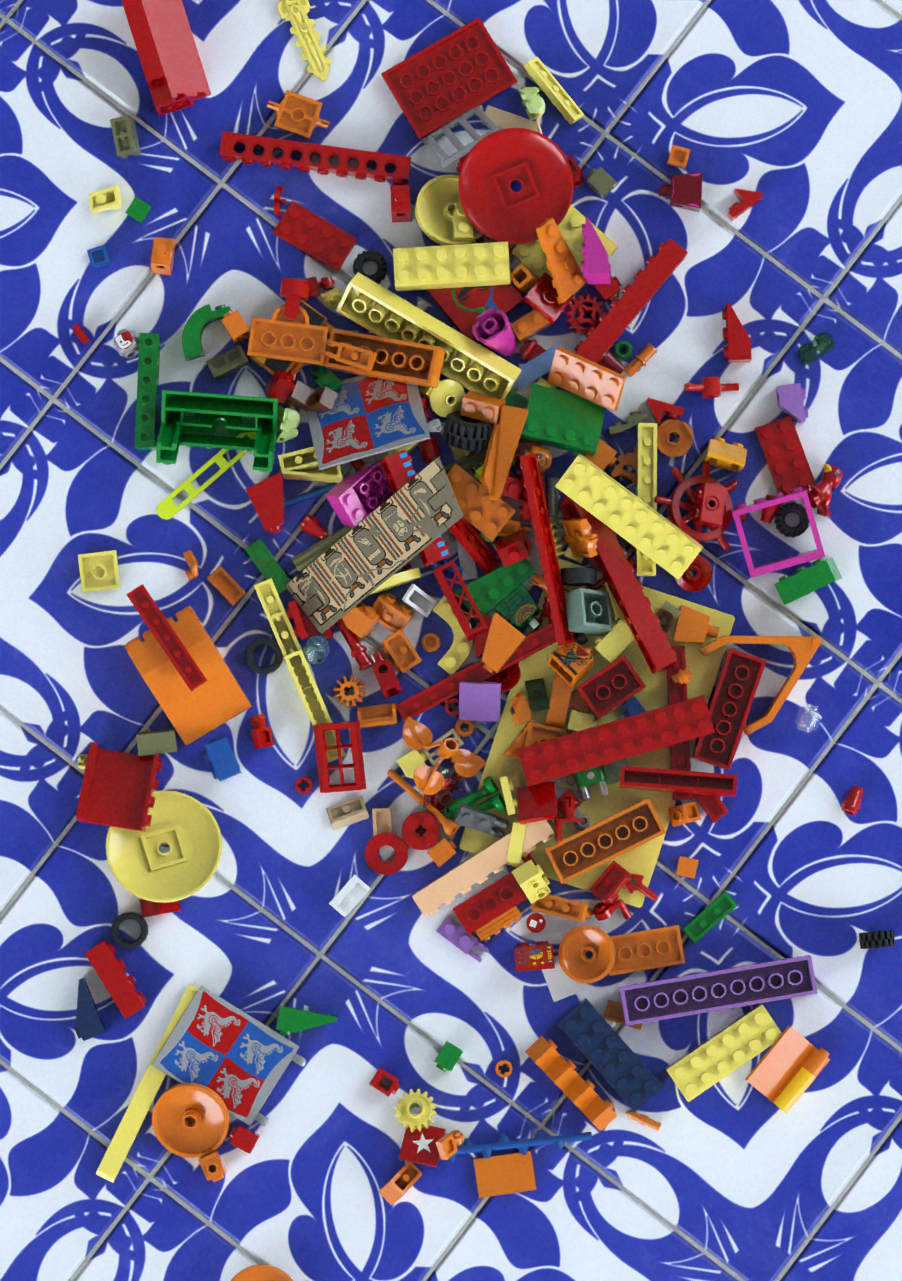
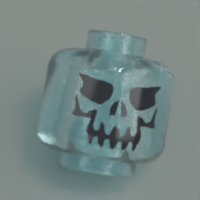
M314 636L307 640L302 652L308 663L322 664L330 652V645L326 638Z

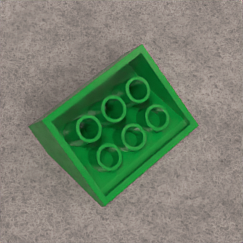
M532 384L526 408L528 414L520 439L594 457L606 408L570 392Z

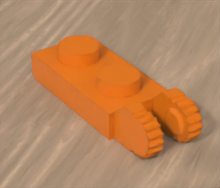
M327 341L329 346L338 348L337 354L324 351L323 356L369 372L372 371L377 353L343 342Z

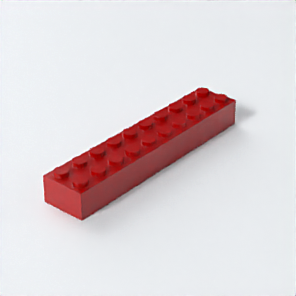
M702 695L518 748L517 751L527 786H532L715 733L705 696Z

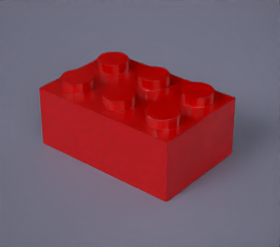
M623 655L577 686L576 690L596 720H598L643 690L646 686L626 656Z

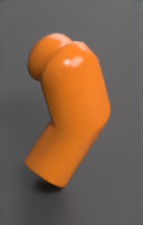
M188 550L183 554L190 567L189 570L185 571L188 580H192L193 578L196 579L199 575L198 562L193 552Z

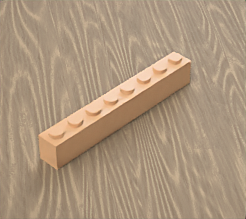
M548 820L526 823L522 853L526 851L528 854L537 848L536 844L540 841L545 843L553 838L554 829ZM512 831L412 894V898L423 915L429 914L431 916L440 910L438 908L444 903L446 906L456 900L455 896L459 893L464 895L472 890L470 886L476 882L479 885L488 879L487 875L494 872V874L502 871L504 869L503 865L507 863Z

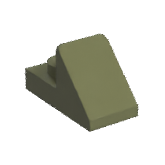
M667 601L656 613L660 620L659 625L662 631L665 632L669 630L681 614L680 610Z

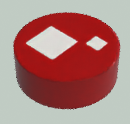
M535 913L527 918L526 925L531 932L539 933L545 928L546 921L542 915Z

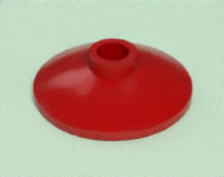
M698 554L680 579L675 578L676 583L682 589L689 592L703 590L712 578V568L709 561ZM690 570H694L696 572L695 577H691L689 575Z
M516 663L484 681L501 683V693L509 691L520 680V667Z

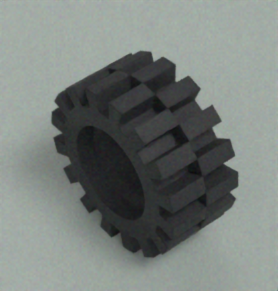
M362 251L363 253H359L354 260V275L359 272L380 284L387 275L386 259L378 251ZM368 261H373L378 266L377 272L373 275H367L363 271V265Z
M796 502L782 505L775 514L774 520L776 529L780 531L779 533L791 538L803 534L810 523L806 508ZM788 513H796L799 516L800 521L796 527H790L786 524L785 517Z
M894 930L859 933L860 949L895 946Z

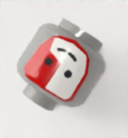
M127 329L118 331L113 342L119 355L126 358L138 355L139 338L136 332Z

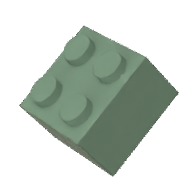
M579 588L565 594L568 630L570 632L600 635L613 629L609 592Z

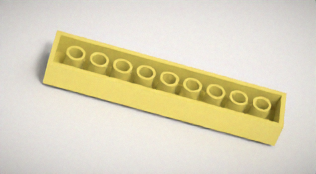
M359 272L349 282L336 309L337 312L379 337L440 347L445 351L441 374L457 381L469 391L506 400L522 371L520 368Z

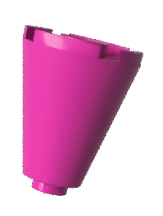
M490 308L477 316V322L472 327L475 338L505 357L513 355L518 345L509 319L503 310Z

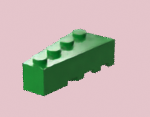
M525 558L507 567L503 566L466 586L482 617H484L521 583L523 584L534 575L537 570ZM463 587L453 591V593L461 596ZM462 601V604L470 612L472 607L471 603L467 601Z

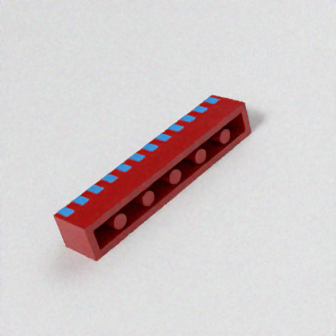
M406 450L380 460L393 494L418 474L414 471L411 465L412 458L406 453ZM440 535L419 553L424 567L449 557L450 549Z

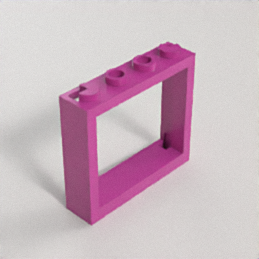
M802 487L790 490L791 493L783 495V492L772 495L771 499L765 500L764 497L753 500L754 504L746 506V503H741L732 510L751 578L825 557L806 489L802 490ZM803 498L817 549L754 567L739 515Z

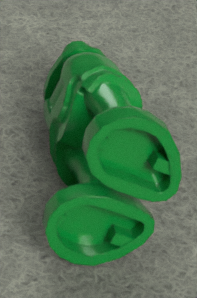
M488 776L484 779V785L480 789L467 796L457 798L447 807L443 808L444 811L441 813L447 819L453 820L461 804L483 811L492 808L501 811L506 809V805L500 793L495 794L476 806L471 804L499 791L491 776Z

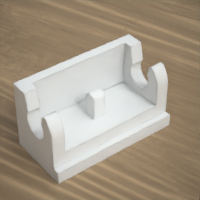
M354 874L329 904L342 916L346 917L371 888Z

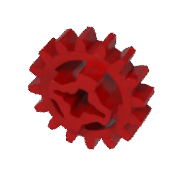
M589 294L585 295L584 298L582 295H579L577 299L573 298L571 300L572 304L566 306L569 311L564 312L568 316L565 322H570L571 325L568 328H574V334L581 332V336H586V333L592 326L596 328L599 325L598 319L601 317L602 312L606 310L600 308L602 302L596 303L597 297L590 299ZM582 303H587V304H590L591 306H590V307H586V306H585L584 304H582ZM584 312H586V313L588 314V315H586V319L583 318V316H584V314H585ZM580 324H585L586 327H589V328H583V327H581V326H579V325H580Z

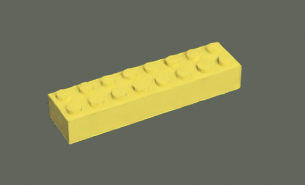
M581 454L576 457L555 485L556 488L678 580L703 548L701 544Z

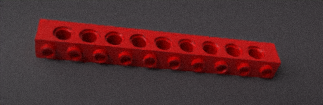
M223 131L219 152L220 158L227 162L241 160L242 163L253 165V162L261 163V166L264 167L277 165L285 170H291L292 167L299 168L298 170L301 172L314 170L322 175H328L329 173H336L338 177L351 175L359 180L374 178L376 182L383 183L385 180L393 181V184L396 185L408 183L411 167V157ZM238 145H243L245 147V150L242 153H237L235 151V148ZM262 148L264 152L258 156L254 154V150ZM280 150L283 152V155L280 158H275L272 156L273 152ZM294 153L302 155L301 159L297 161L293 160L291 156ZM317 155L321 159L318 163H312L310 158ZM337 158L339 163L332 166L329 164V160ZM355 160L358 162V166L350 168L348 163ZM369 163L377 165L374 171H369L366 167ZM389 165L396 168L393 173H387L385 169Z

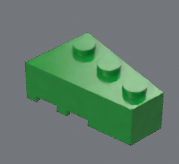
M819 558L813 561V566L809 568L803 566L796 569V574L792 576L786 574L778 578L779 582L774 585L784 605L842 579L833 558L826 560Z

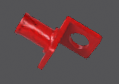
M562 799L563 816L561 818H554L555 841H562V822L584 821V818H577L575 816V799Z

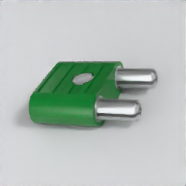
M603 765L573 773L577 788L581 789L583 800L590 799L587 787L599 784L602 795L608 794L605 783L607 777Z

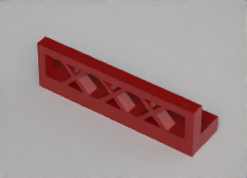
M451 561L433 570L434 576L467 640L474 639L475 634L488 627L454 561ZM452 567L455 571L453 580L445 578L442 571ZM454 584L463 587L461 596L453 594ZM462 601L471 603L470 613L461 610ZM471 617L479 619L482 625L471 630L469 626Z

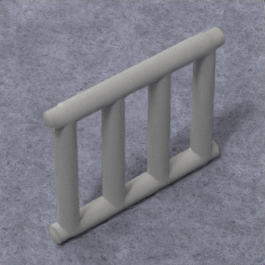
M480 104L422 139V142L432 148L442 160V166L445 168L467 155L481 139L503 128L500 125H495L483 111V106ZM477 115L490 131L480 136L467 120ZM461 125L474 141L464 146L451 130ZM442 135H445L458 150L449 157L435 141Z

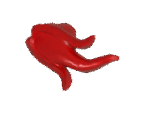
M535 339L525 340L524 345L520 347L521 358L523 360L528 359L529 361L547 351Z

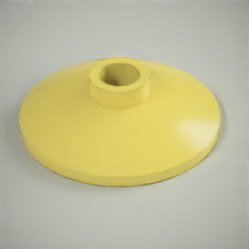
M445 379L440 381L437 388H432L429 396L432 410L441 417H446L452 412L461 411L462 400L465 396L464 388L455 380ZM452 396V401L448 403V398Z

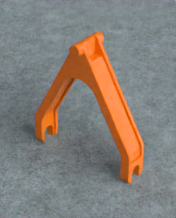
M721 636L699 648V650L705 656L727 643L781 644L792 653L794 659L793 669L765 715L744 726L743 731L745 735H749L773 721L818 647L822 644V639L817 636Z

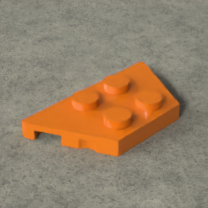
M528 722L506 749L503 756L520 759L517 751L518 748L567 735V730Z

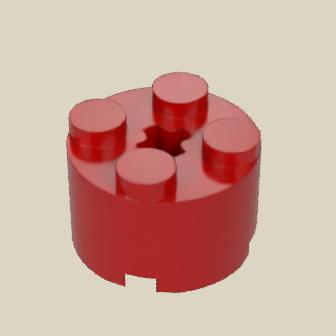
M415 812L404 820L401 829L402 837L409 847L416 850H426L434 846L438 841L440 826L433 815L427 812ZM420 825L427 830L423 833L422 837L419 836V833L415 832V829H418Z

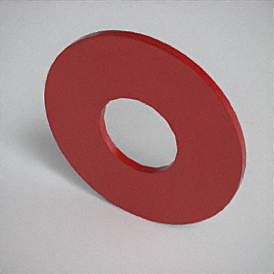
M389 832L377 834L366 845V862L373 871L379 874H394L401 870L407 862V845L396 834ZM386 845L392 847L395 851L394 858L387 862L382 861L378 857L379 849Z

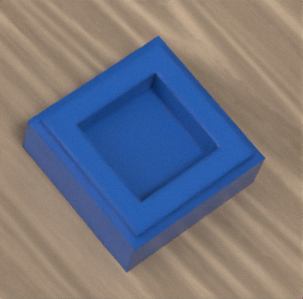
M105 245L87 250L92 269L111 264Z

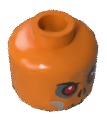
M531 446L529 451L525 450L524 455L536 453L541 473L550 468L552 454H550L549 449Z

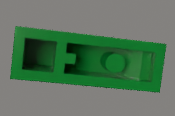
M281 1005L276 1029L280 1030V1034L291 1035V1032L296 1033L335 1022L338 1016Z

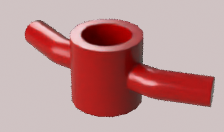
M719 377L701 378V384H684V390L701 391L702 398H717L721 396L720 391L739 390L738 383L720 384Z

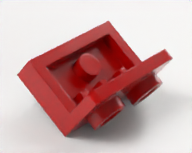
M297 601L289 602V608H286L289 618L294 619L295 626H293L296 637L300 636L301 640H305L319 635L320 632Z
M613 860L589 891L606 905L609 903L613 904L619 897L618 892L622 888L625 889L632 881L630 879L632 875Z

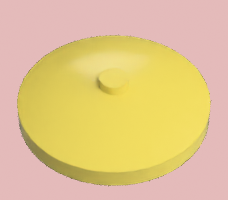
M441 175L429 180L420 190L415 202V216L421 230L431 240L443 246L471 244L483 235L473 225L474 238L472 241L453 240L452 215L460 199L458 189L459 175Z

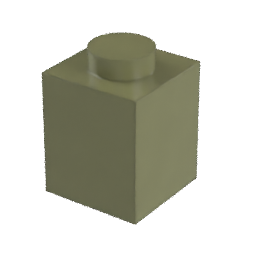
M601 167L597 170L594 168L587 175L588 180L586 184L602 199L609 194L617 183Z

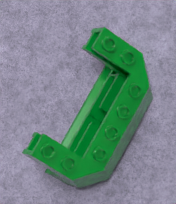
M162 390L161 427L157 439L156 463L164 465L176 464L180 445H184L187 447H205L207 449L223 448L225 450L253 451V457H255L253 470L260 472L272 471L276 452L279 399ZM257 432L256 439H250L247 434L243 438L237 437L240 433Z

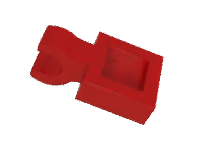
M264 714L250 717V722L255 727V729L251 730L255 749L274 746L271 727H266Z

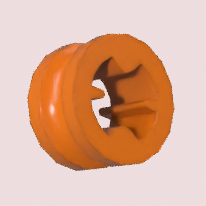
M500 1060L497 1062L495 1070L498 1076L505 1078L511 1075L513 1067L508 1060ZM506 1063L508 1064L507 1068L510 1067L509 1072L505 1071L502 1074L498 1067Z

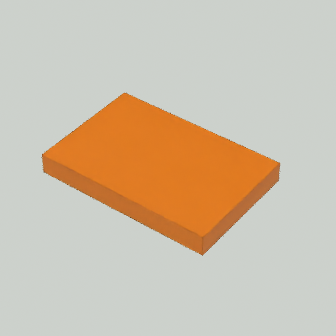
M531 1150L527 1151L526 1155L516 1152L490 1156L488 1159L485 1157L473 1159L479 1198L537 1190Z

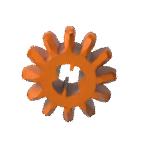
M353 675L350 676V681L348 682L346 676H343L345 683L342 684L337 680L336 683L341 687L333 688L334 691L340 692L334 695V698L342 697L338 702L340 705L346 700V708H349L350 701L356 707V699L361 703L363 702L358 696L366 695V692L359 691L365 688V685L357 686L361 679L358 678L354 683ZM346 687L349 689L354 687L355 690L353 692L355 693L353 696L350 694L348 696L345 695L346 691L344 690Z

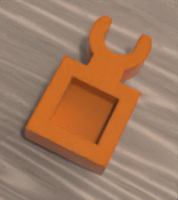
M510 518L498 536L506 537L525 528V531H532L533 528L530 525L520 526L521 520Z

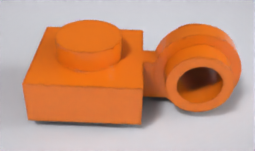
M688 667L684 670H678L679 673L670 677L674 684L678 682L679 685H682L683 683H689L692 673Z
M460 1130L446 1133L436 1142L441 1160H448L458 1151L456 1145L462 1144L464 1139L463 1133Z

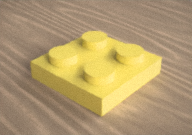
M116 550L78 555L82 593L121 589Z

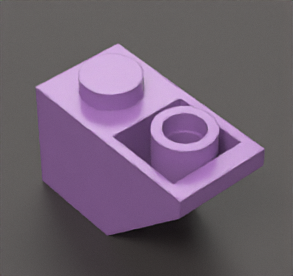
M800 383L777 386L778 407L789 416L791 415L800 424L804 423L806 418H808L807 406L804 407L803 399L806 398L804 387L801 388Z

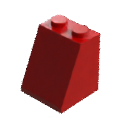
M278 473L246 488L267 534L272 533V535L281 532L282 527L285 526L284 478L281 473Z

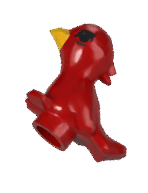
M824 464L821 481L815 486H805L809 493L808 497L811 507L817 508V514L826 518L831 517L828 507L832 497V489L835 491V488L838 487L842 480V471L837 466Z

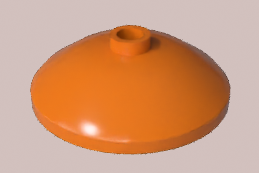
M591 925L575 927L561 940L558 950L559 963L564 973L576 982L587 984L598 982L606 977L613 968L615 962L613 941L605 931ZM588 951L593 953L591 958L587 956Z

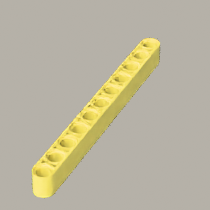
M191 984L188 985L97 1169L96 1175L112 1183L116 1179L167 1075L152 1066V1063L199 990V988Z

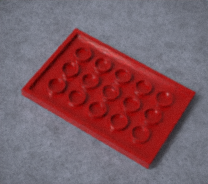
M480 17L381 73L382 78L419 140L518 83Z

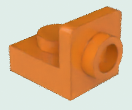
M696 801L668 809L673 827L701 820Z

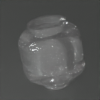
M808 704L807 707H799L794 719V723L797 725L796 728L809 734L811 731H816L822 719L821 713L818 712L819 708Z

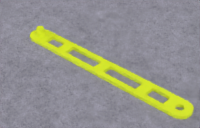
M279 405L278 412L281 414L284 408ZM257 432L240 433L237 436L238 438H243L247 434L250 439H256ZM220 450L158 504V516L164 520L173 518L248 452L242 450L227 462L223 455L228 450ZM213 463H216L221 469L196 490L191 483ZM184 489L189 497L177 506L172 499Z

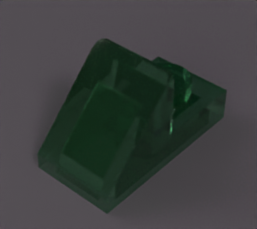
M544 678L525 681L531 712L550 709Z

